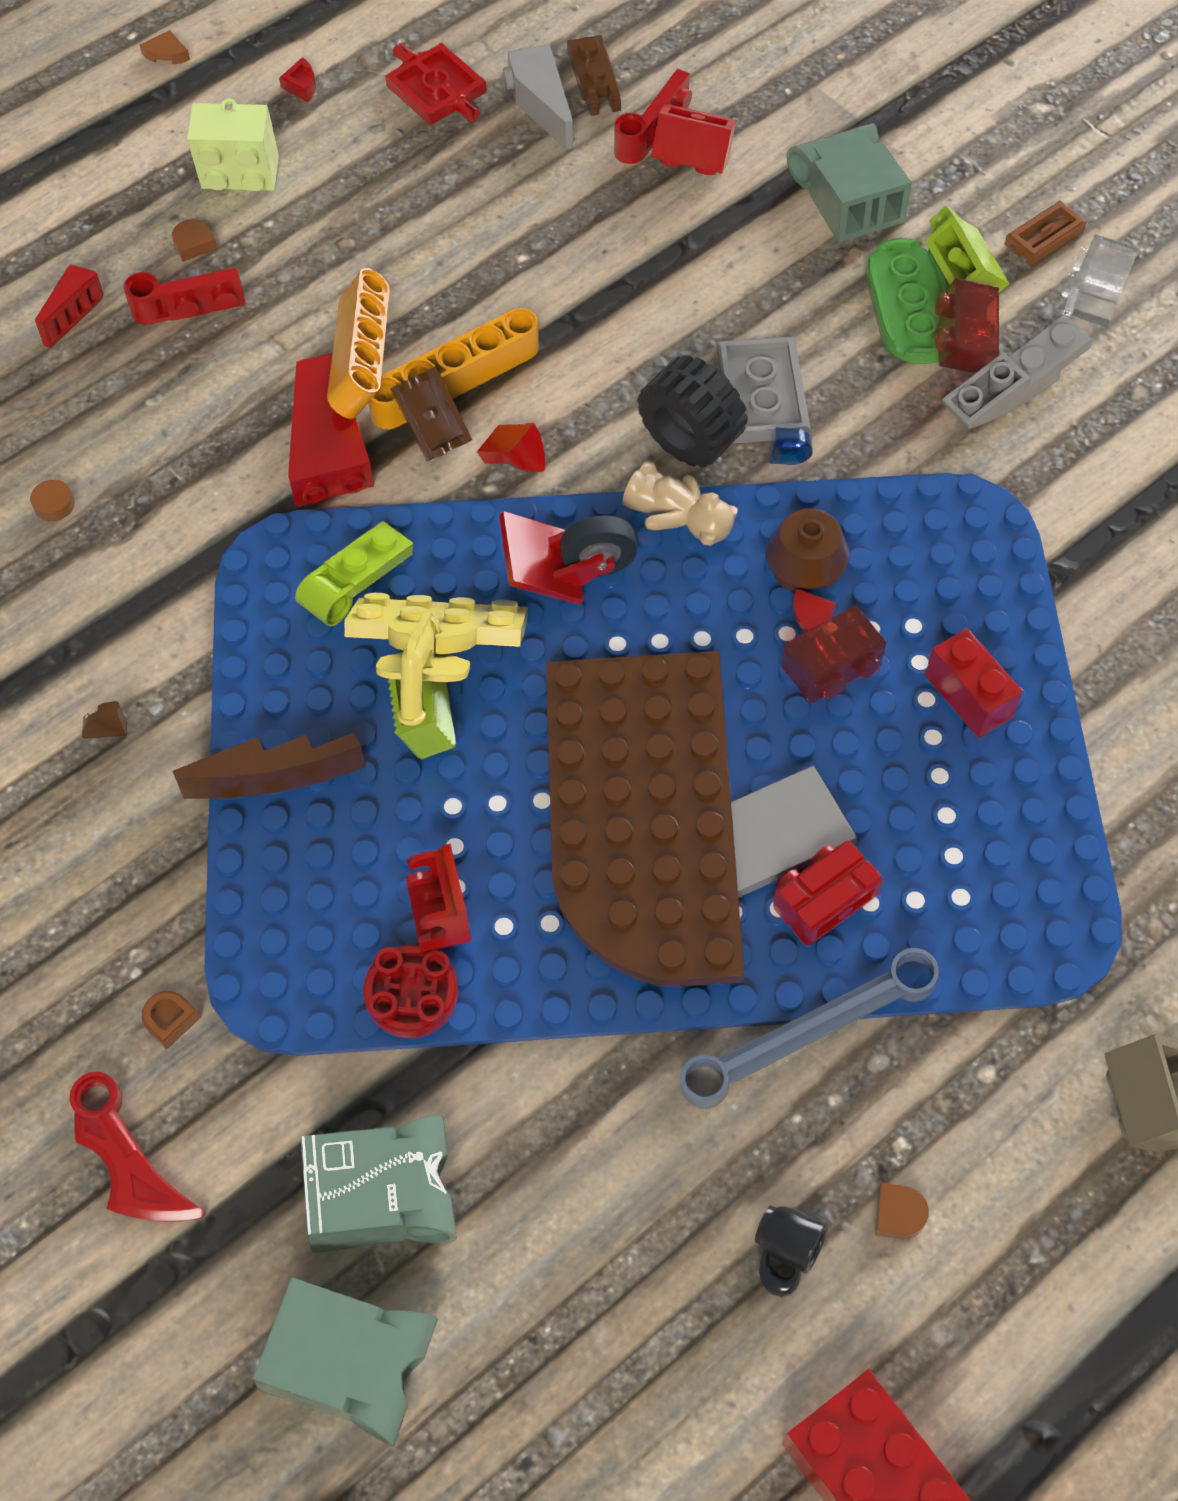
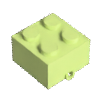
M230 98L225 99L222 104L192 103L187 141L201 189L275 191L279 154L268 106L236 104L235 100ZM232 104V109L227 110L226 105Z

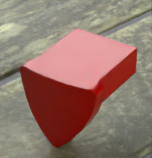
M535 423L498 425L477 450V454L484 464H510L512 467L526 472L545 471L544 446Z

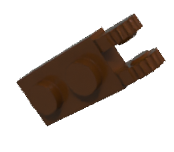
M602 35L567 40V51L582 100L586 101L590 115H599V98L603 97L608 98L612 112L621 111L618 84Z

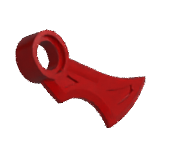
M89 1072L76 1080L70 1090L69 1098L71 1107L75 1111V1142L95 1152L108 1168L111 1190L106 1209L127 1217L157 1222H182L204 1218L206 1215L204 1210L170 1185L155 1170L118 1115L122 1106V1093L116 1082L109 1075L102 1072ZM102 1086L108 1089L109 1098L102 1108L89 1110L84 1107V1096L91 1088Z

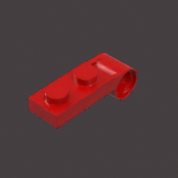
M676 69L643 115L625 113L617 117L614 123V155L617 160L625 164H636L646 157L653 147L659 112L665 103L683 108L689 107L692 99V91L689 90L690 73Z
M237 267L162 284L158 283L157 278L153 274L138 272L130 275L123 285L132 318L144 325L191 318L246 305Z

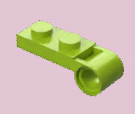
M382 521L306 576L297 588L295 594L296 602L327 626L337 625L348 614L352 606L353 597L412 555L413 542Z

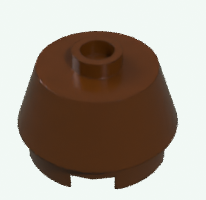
M801 509L791 513L771 534L766 545V559L769 567L775 574L776 581L784 588L793 592L796 589L806 591V589H818L826 586V589L831 588L845 572L849 563L850 553L848 544L838 522L828 513L817 509Z

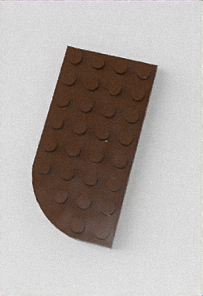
M719 651L546 662L552 881L557 903L570 929L580 942L604 963L640 981L673 987L744 983Z

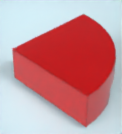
M304 58L299 59L279 77L280 87L306 102H309L316 90L315 75L311 64Z
M796 589L792 611L798 625L802 628V633L808 639L817 644L820 643L835 612L836 603Z

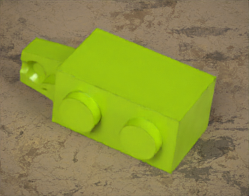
M945 206L937 215H934L929 220L933 233L924 241L957 297L981 309L1009 285L997 261L978 229L962 220L954 210Z

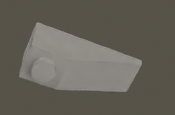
M550 45L508 51V67L503 68L506 90L512 89L516 105L565 149H572L573 120Z

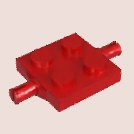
M442 42L428 51L413 53L404 43H399V46L397 44L394 47L393 55L403 63L400 67L385 75L386 86L431 126L453 112H459L469 123H473V119L476 121L479 118L480 111L470 102L487 92L486 81Z

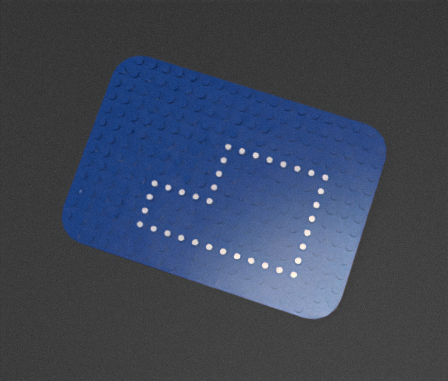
M936 473L699 487L701 495L713 492L719 496V500L738 509L729 535L724 540L711 546L704 545L699 539L695 538L687 525L664 530H648L645 527V519L648 518L646 513L632 510L622 505L625 491L297 510L283 514H272L241 532L223 554L215 581L210 756L258 737L263 751L303 735L307 736L313 749L354 732L361 745L365 768L322 783L278 793L209 799L204 971L210 1003L232 1035L262 1052L294 1056L787 1024L889 972L895 956L908 948L923 949L935 958L939 967V976L933 993L928 998L917 1002H910L899 998L860 1019L1047 1007L1080 998L1107 976L1122 945V911L1041 536L1029 509L1007 489L975 474ZM801 509H817L831 515L838 522L850 553L849 563L845 572L831 588L826 589V586L818 589H806L805 591L836 603L835 612L819 644L811 641L802 633V628L798 625L792 611L795 592L784 588L776 581L775 574L769 567L766 559V545L771 534L787 516ZM505 511L563 530L585 518L615 516L627 521L632 526L637 541V554L635 559L624 569L610 575L595 577L583 585L584 601L580 605L509 585L499 515ZM382 521L413 542V553L406 560L353 597L349 612L358 598H364V595L368 593H385L390 596L391 600H406L408 596L425 595L432 597V602L449 603V600L452 598L465 597L474 599L475 604L492 605V602L495 600L516 601L519 607H528L527 626L520 647L476 644L469 650L449 653L470 662V671L467 678L460 681L446 682L456 745L452 749L424 759L418 758L394 733L396 728L393 725L395 720L392 718L394 713L391 711L393 706L390 704L392 699L389 696L391 694V691L388 689L390 684L387 682L389 678L376 674V664L381 657L403 653V650L391 646L388 639L345 637V618L335 626H327L295 600L297 588L306 576ZM596 543L586 547L585 550H602L613 544ZM966 628L1023 691L1013 718L980 738L975 735L925 677L932 649ZM719 651L731 802L814 765L857 837L854 846L861 852L865 861L868 860L881 874L883 883L879 895L810 946H805L792 931L791 926L787 925L774 910L773 901L775 891L777 890L775 886L780 879L739 897L744 983L663 986L640 981L604 963L590 952L570 929L557 903L552 881L546 662ZM451 844L465 903L471 942L434 950L445 953L455 971L459 990L457 1005L450 1019L441 1028L429 1035L418 1038L393 1036L379 1028L371 1019L363 996L364 980L369 968L374 963L376 954L380 950L387 947L395 948L409 944L419 945L405 877L416 872H425L430 867L421 866L417 869H409L407 859L415 854L442 849L441 845ZM809 866L798 870V872L801 873L802 871H804L805 869H807ZM905 962L897 970L896 975L898 979L909 988L918 989L930 983L928 969L919 962Z

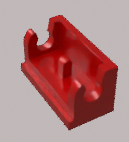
M451 844L441 845L442 849L415 854L407 859L409 869H417L421 866L430 867L425 872H416L405 877L421 952L471 942L465 903Z

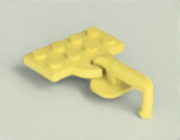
M368 593L364 595V598H358L345 618V637L388 639L391 646L403 650V653L381 657L376 664V674L384 678L401 680V710L398 712L397 717L400 723L415 726L422 723L426 718L425 712L422 710V681L454 682L467 678L470 671V662L449 653L469 650L476 644L520 647L527 626L528 607H519L518 603L512 600H495L492 602V605L475 604L474 599L465 597L452 598L449 600V603L432 602V597L425 595L408 596L406 600H391L390 596L385 593Z

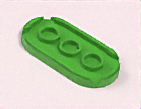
M907 238L885 241L877 246L876 251L872 255L870 254L865 271L866 282L882 342L892 355L908 363L932 364L941 361L949 356L956 347L960 332V324L948 281L930 249L927 250L921 247V242Z

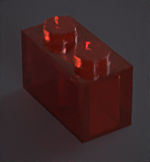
M955 278L945 292L939 294L935 304V314L939 316V329L935 337V349L939 350L938 366L976 374L999 356V287Z
M855 605L785 643L781 667L808 702L812 704L823 697L829 699L836 696L845 688L846 684L859 677L865 679L876 673L882 665L887 642L858 606Z

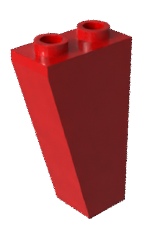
M332 353L296 361L288 478L295 506L318 503L323 499L347 493L353 494L363 489L374 487L370 461L356 417L351 419L341 416L335 412L328 402L327 393Z

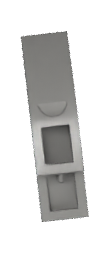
M1064 314L1012 355L1008 356L1003 352L942 399V404L968 429L995 420L1029 401L1060 379V371L1091 348L1092 339Z

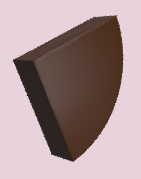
M118 701L102 703L98 705L96 712L91 715L87 713L83 717V739L127 736V721Z

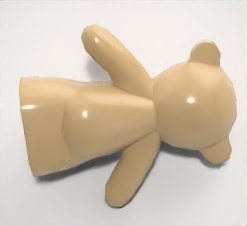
M648 459L631 476L622 500V505L648 515V518L645 519V527L648 530H664L687 525L693 536L708 546L724 540L729 535L738 510L735 506L728 505L726 502L719 500V496L713 492L701 495L698 483L692 475H685L682 482L674 477L664 476L657 471L655 463Z

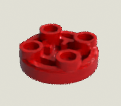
M416 944L402 945L395 948L387 947L380 950L366 974L363 985L364 1001L371 1019L383 1031L401 1038H418L435 1032L450 1019L458 1001L457 977L447 955L439 950L421 952L419 945Z

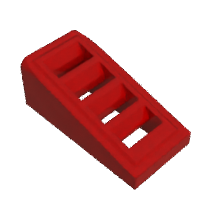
M72 264L65 270L35 318V323L45 347L52 348L103 298V290L98 274L95 271Z

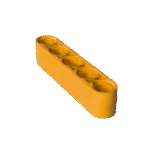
M368 268L361 269L339 299L327 393L328 402L335 412L351 419L359 415L379 391L381 384L390 290L386 280L379 273Z
M525 308L510 310L381 375L380 389L369 402L372 422L382 429H393L407 423L390 388L434 366L437 367L453 399L530 360L539 350L538 318L536 314Z

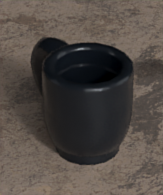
M770 1205L767 1208L758 1226L755 1242L760 1244L763 1249L759 1265V1275L763 1286L768 1292L775 1296L784 1297L791 1295L797 1289L801 1280V1274H807L817 1260L827 1235V1222L787 1206L775 1207ZM771 1256L777 1261L793 1268V1274L790 1277L778 1275L772 1269L769 1257Z

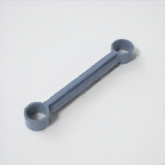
M920 948L905 949L895 956L889 972L719 1059L706 1054L691 1058L682 1068L680 1076L682 1093L685 1099L697 1108L710 1109L716 1107L726 1098L729 1085L899 998L910 1002L922 1001L928 998L933 993L939 976V967L935 958L929 952ZM905 962H919L928 969L930 983L918 989L909 988L898 979L896 975L898 968ZM700 1067L713 1068L721 1075L722 1087L714 1095L707 1097L698 1096L688 1087V1079L691 1073Z

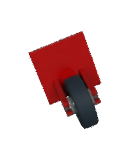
M505 511L499 515L509 585L580 605L584 601L583 585L595 577L610 575L624 569L635 559L637 554V541L632 526L627 521L615 516L585 518L563 530Z

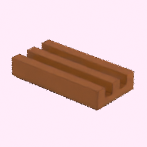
M1060 200L1006 236L1004 245L1009 249L1013 246L1016 247L1015 254L1020 258L1025 255L1027 257L1026 263L1029 266H1033L1084 232L1087 222ZM1060 215H1063V216H1064L1063 218H1061L1060 220L1056 221L1055 223H1053V224L1050 223L1051 221H1053L1054 219H1056V218L1059 217ZM1042 228L1040 233H1038L1028 241L1024 240L1025 238H1027L1028 236Z

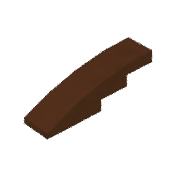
M354 732L313 749L306 735L263 751L258 737L173 770V774L184 799L237 798L278 793L322 783L365 768L361 745Z

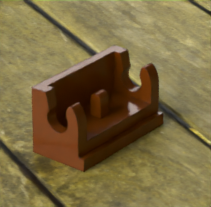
M436 366L390 388L426 461L447 454L448 451L472 441Z

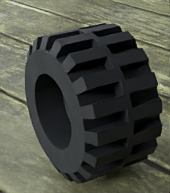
M683 355L681 358L679 356L674 358L638 395V412L643 418L642 422L650 432L651 437L680 462L684 461L693 467L696 465L706 467L708 464H713L746 429L745 425L748 421V417L745 414L746 407L740 399L737 389L732 386L730 380L725 375L723 376L716 367L706 364L704 360L697 357L693 359L689 355Z

